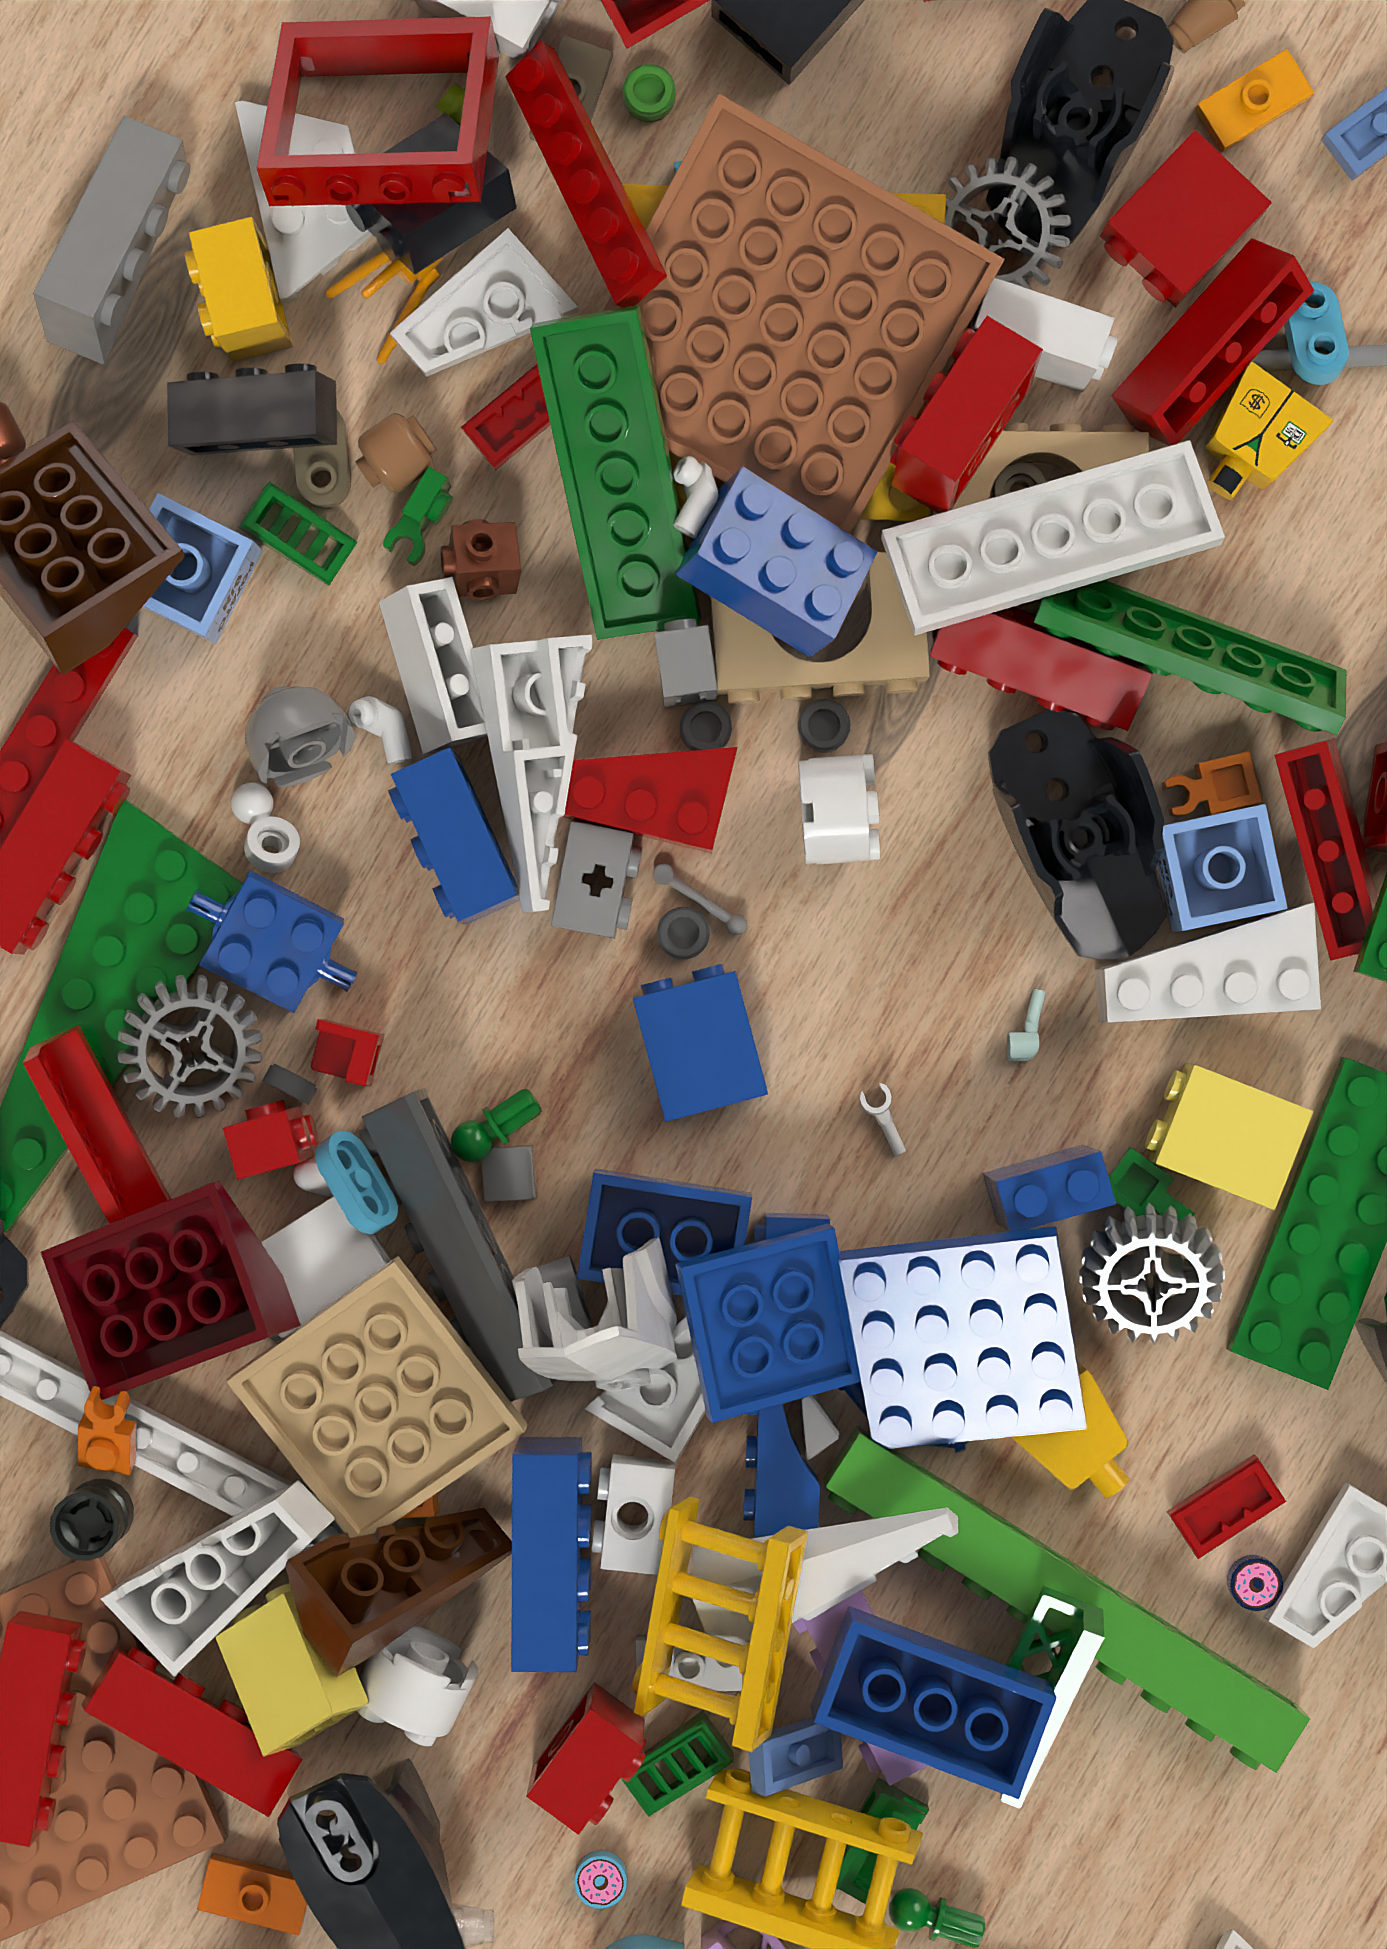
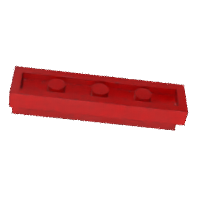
M74 1026L30 1047L23 1065L108 1223L111 1224L170 1200L169 1193L80 1026Z

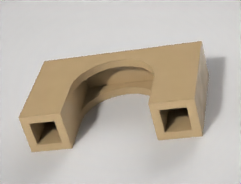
M1010 422L952 510L988 500L998 475L1011 464L1018 462L1045 463L1055 466L1069 475H1073L1148 453L1149 432H1134L1135 427L1131 424H1109L1103 426L1102 432H1082V425L1075 423L1053 424L1050 426V431H1029V425L1026 423ZM931 510V516L938 514Z
M877 552L866 575L868 626L866 634L851 652L836 660L809 662L794 657L776 642L771 633L710 596L717 696L728 695L729 704H746L759 702V693L780 692L781 700L791 701L812 698V690L833 688L834 697L864 695V686L886 685V693L888 694L918 691L917 683H924L930 677L927 632L914 636L886 552Z

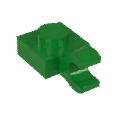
M428 467L403 508L401 519L395 527L388 531L384 538L383 547L389 552H392L400 539L407 538L412 540L414 547L407 561L413 566H416L425 554L422 530L425 531L431 521L438 524L451 505L453 496L448 494L451 485L446 476Z
M1131 1147L1126 1150L1108 1175L1115 1202L1125 1209L1128 1206L1135 1212L1136 1216L1145 1215L1144 1210L1148 1203L1154 1206L1155 1212L1160 1216L1171 1205L1176 1210L1177 1221L1190 1213L1192 1217L1195 1215L1193 1211L1165 1192L1174 1178Z

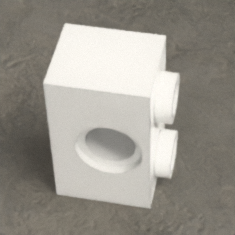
M613 1454L611 1468L601 1467L597 1499L608 1500L606 1520H595L592 1552L602 1553L600 1569L658 1575L664 1542L659 1538V1528L664 1514L672 1505L675 1463L673 1461ZM627 1502H638L646 1508L648 1517L639 1525H628L619 1517V1508Z

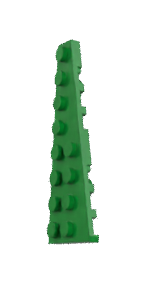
M127 800L118 809L0 1106V1218L4 1222L5 1233L11 1231L69 1150L23 1065L30 1047L79 1025L113 1088L130 1065L119 1063L117 1053L125 1048L133 1047L118 1040V1031L123 1029L136 1030V1027L130 1025L125 1020V1012L127 1010H134L143 1015L146 1011L139 1005L137 996L144 993L153 1002H156L160 998L154 985L159 981L166 985L168 994L177 991L175 984L176 976L183 975L188 984L199 969L200 960L212 940L214 923L186 910L194 892L198 890L200 893L225 905L226 901L235 895L242 885L240 880Z

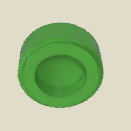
M644 64L636 67L627 75L623 85V98L628 112L633 117L644 122H655L666 117L672 110L676 96L675 84L672 76L664 68L654 64Z

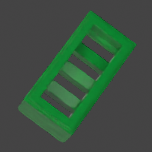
M270 481L264 486L238 526L245 533L327 586L331 584L358 543ZM275 502L283 507V509L267 531L260 526V523ZM294 514L301 520L285 543L278 538V535L291 515ZM310 526H312L319 532L303 555L295 549ZM331 538L337 544L322 567H320L313 560L327 539Z
M702 1710L645 1751V1759L635 1775L628 1782L622 1778L621 1780L649 1817L733 1763L734 1752ZM696 1737L710 1755L703 1761L689 1743ZM679 1748L694 1767L687 1773L673 1755V1752ZM663 1759L677 1780L669 1784L655 1763ZM644 1770L648 1772L661 1790L654 1797L637 1776Z

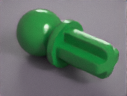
M522 1089L492 1110L486 1106L482 1109L486 1120L483 1122L475 1120L465 1121L455 1128L451 1136L452 1150L458 1158L466 1162L483 1160L490 1153L495 1138L499 1137L504 1144L510 1142L508 1137L510 1134L541 1114L542 1110L537 1099L528 1089Z
M905 1888L896 1892L889 1903V1916L892 1923L904 1932H916L925 1926L929 1928V1940L935 1941L937 1937H941L972 1948L979 1947L983 1939L985 1919L980 1915L946 1905L945 1898L939 1897L934 1907L930 1905L927 1897L919 1890Z

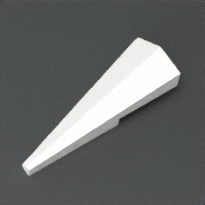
M592 635L490 644L471 649L522 912L549 910L550 901L545 898L550 867L557 862L559 849L554 848L558 819L564 816L577 740V735L573 734L577 703L584 698L586 684L582 683L581 679L585 655L592 649Z
M941 1508L805 1530L808 1531L792 1623L800 1618L809 1621L877 1581L875 1574L895 1562H910L918 1557L917 1550L941 1535L954 1536L958 1533V1516L949 1508ZM773 1535L752 1538V1540L764 1543L766 1539ZM703 1547L693 1548V1576L751 1594H755L760 1590L763 1571L758 1570V1564ZM693 1599L706 1634L744 1646L750 1642L754 1623L749 1622L747 1615ZM716 1660L717 1664H719L723 1668L733 1666L731 1664H727Z

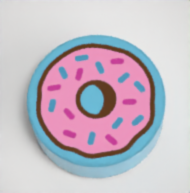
M604 1850L593 1851L580 1860L576 1868L574 1878L575 1891L581 1901L590 1907L604 1909L615 1905L621 1900L627 1887V1870L623 1861L614 1853Z

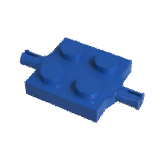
M249 870L238 892L228 899L225 905L196 890L186 908L187 911H191L214 923L212 940L204 952L199 966L295 1013L307 989L316 983L319 978L348 992L351 988V983L353 984L357 976V971H353L330 959L331 946L344 925V918Z

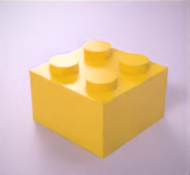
M248 217L189 232L193 250L185 252V260L193 284L198 283L201 295L205 297L206 302L197 305L204 333L206 336L211 335L214 347H222L232 362L293 347L283 303L278 293L268 245L253 218Z

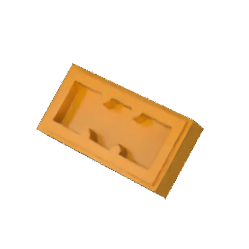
M1285 49L1199 102L1195 107V111L1221 153H1224L1311 99L1315 92L1288 49Z

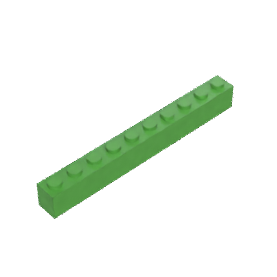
M855 1427L824 1476L825 1487L831 1491L828 1499L855 1515L858 1508L875 1519L949 1508L958 1516V1533L952 1537L944 1534L921 1547L918 1551V1556L940 1571L944 1572L947 1565L965 1575L962 1583L980 1597L989 1600L993 1593L1010 1604L1006 1611L1023 1624L1026 1623L1043 1586L1103 1609L1104 1639L1094 1657L1099 1660L1095 1667L1120 1685H1123L1125 1680L1129 1679L1143 1688L1140 1696L1160 1711L1168 1713L1170 1708L1173 1707L1188 1717L1185 1725L1204 1739L1212 1742L1217 1735L1233 1746L1229 1752L1248 1767L1257 1770L1259 1765L1263 1764L1277 1773L1310 1721L1308 1715L1298 1704L895 1449H885L872 1441L871 1434L861 1427ZM1049 1607L1043 1618V1623L1045 1627L1055 1634L1070 1629L1076 1617Z

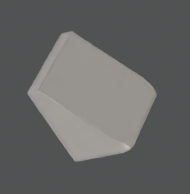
M533 1145L495 1147L481 1160L485 1201L531 1200L537 1198Z
M815 1395L800 1399L807 1460L813 1458L839 1439L840 1434L838 1426Z

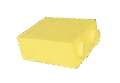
M1185 1063L1182 1072L1178 1070L1173 1072L1166 1087L1164 1099L1170 1101L1163 1121L1156 1119L1148 1133L1145 1148L1151 1150L1148 1160L1275 1210L1314 1111L1195 1064Z
M290 1583L265 1595L268 1601L267 1604L263 1606L261 1604L254 1605L242 1610L233 1619L234 1625L215 1637L263 1757L303 1744L369 1703L355 1667L336 1677L304 1636Z

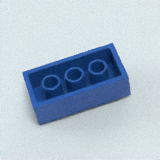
M519 1437L512 1454L511 1672H577L579 1656H588L591 1610H581V1602H589L591 1558H581V1548H589V1538L591 1537L592 1508L591 1505H582V1494H589L592 1452H582V1437Z
M848 1606L811 1703L813 1722L1019 1800L1057 1696L1049 1681Z

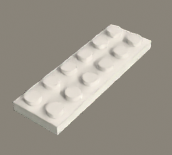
M1189 440L882 530L881 539L915 636L1222 545L1225 536Z

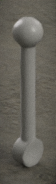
M659 864L655 867L653 877L658 884H669L725 922L730 933L740 935L746 931L747 921L742 915L730 914L677 878L670 865Z

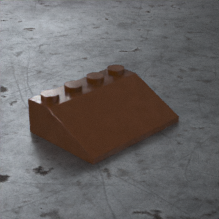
M74 420L0 465V596L62 675L107 648L185 557L179 545Z

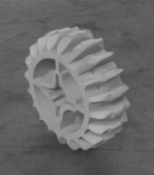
M994 157L986 158V175L980 177L978 170L972 163L966 165L965 172L971 182L965 186L956 177L951 176L947 183L957 194L952 201L946 197L947 212L945 215V225L957 231L960 219L975 228L979 235V244L995 254L1000 255L1006 251L1013 250L1031 258L1020 269L1009 274L995 276V278L1032 290L1027 280L1034 276L1040 284L1047 286L1050 283L1048 275L1040 270L1044 263L1047 262L1052 267L1058 269L1063 265V261L1058 256L1050 253L1052 247L1068 248L1070 246V239L1065 236L1055 235V228H1065L1071 225V218L1068 215L1053 216L1052 211L1066 203L1064 196L1058 194L1048 199L1044 197L1054 185L1052 178L1047 176L1034 186L1032 182L1037 175L1038 168L1030 163L1025 167L1020 177L1016 176L1018 161L1014 157H1008L1005 162L1004 173H998V165ZM998 187L1012 188L1008 198L1004 197L1001 204L992 211L984 212L968 205L973 198L986 190ZM1027 195L1033 199L1040 212L1042 234L1039 243L1022 234L1019 229L1018 220L1023 210L1021 206ZM1000 217H1008L1006 227L1015 238L1022 241V244H1017L1010 239L1004 243L999 239V245H990L992 235L986 231V227L976 222V219L980 218L987 223L994 220L999 224Z
M178 975L175 977L176 992L168 994L166 985L159 981L154 985L160 998L156 1002H153L144 993L137 996L139 1005L146 1012L143 1015L134 1010H127L125 1012V1020L130 1025L136 1027V1030H119L118 1040L133 1047L119 1051L117 1056L119 1063H136L123 1073L126 1083H134L144 1079L135 1091L136 1096L140 1100L148 1098L156 1091L157 1094L153 1101L154 1110L161 1112L169 1100L174 1101L173 1113L175 1117L182 1118L185 1113L186 1104H193L196 1117L200 1118L205 1116L203 1102L212 1100L214 1107L220 1112L226 1108L221 1094L227 1091L237 1100L243 1096L241 1088L235 1082L237 1078L248 1083H253L256 1078L254 1072L244 1066V1063L256 1064L262 1061L261 1052L247 1048V1046L258 1044L263 1038L259 1030H244L253 1025L257 1020L254 1011H244L236 1015L245 1003L241 994L233 995L224 1002L223 1000L228 990L226 983L220 981L215 985L211 994L206 993L208 983L205 976L199 975L195 981L194 990H187L185 977ZM184 1007H201L200 1012L196 1011L191 1020L183 1025H174L166 1021L164 1023L159 1022L162 1017L174 1010ZM217 1014L230 1025L233 1031L234 1045L231 1057L221 1053L220 1048L209 1042L211 1032L214 1029L212 1023ZM148 1036L159 1040L160 1045L171 1051V1057L167 1064L168 1071L164 1078L152 1069L146 1059ZM189 1036H198V1041L203 1051H200L197 1055H194L191 1051V1057L183 1056L182 1058L183 1054L178 1042L183 1038H186L189 1042ZM206 1068L217 1072V1070L221 1071L214 1078L204 1083L179 1085L180 1082H185L189 1074L196 1069Z
M1150 1203L1145 1207V1215L1136 1216L1135 1212L1127 1206L1124 1211L1125 1221L1120 1223L1108 1216L1105 1221L1106 1232L1093 1230L1090 1236L1092 1247H1084L1081 1257L1084 1266H1081V1269H1079L1080 1283L1085 1286L1083 1288V1299L1087 1305H1093V1316L1097 1322L1108 1319V1329L1111 1330L1113 1335L1126 1327L1127 1336L1132 1343L1141 1333H1147L1149 1341L1155 1345L1159 1339V1333L1168 1332L1169 1337L1176 1342L1179 1337L1178 1328L1184 1326L1195 1333L1198 1327L1197 1316L1211 1319V1314L1213 1313L1212 1302H1219L1223 1293L1220 1283L1224 1282L1225 1270L1224 1266L1220 1263V1260H1222L1220 1247L1217 1244H1212L1211 1232L1207 1227L1196 1229V1219L1192 1217L1191 1213L1177 1221L1176 1210L1171 1205L1162 1216L1156 1215L1155 1208ZM1160 1246L1174 1249L1183 1254L1187 1259H1182L1181 1254L1167 1253ZM1136 1248H1139V1249H1138L1136 1252H1134L1133 1254L1123 1256V1255H1125L1126 1253H1128L1129 1251H1132V1250H1134V1249H1136ZM1154 1260L1155 1271L1158 1274L1153 1276V1287L1149 1288L1146 1273H1150V1261ZM1123 1294L1135 1295L1142 1301L1131 1299ZM1172 1294H1176L1175 1296H1173V1297H1171V1298H1169V1299H1166L1167 1297L1171 1296Z

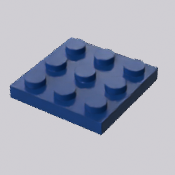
M827 1223L676 1264L706 1415L712 1423L861 1382L838 1261L839 1248L835 1228Z

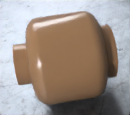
M393 413L359 437L358 447L363 456L355 462L373 488L382 483L389 491L397 493L421 478L428 467H433L431 454L437 449L414 415L406 419L400 414Z

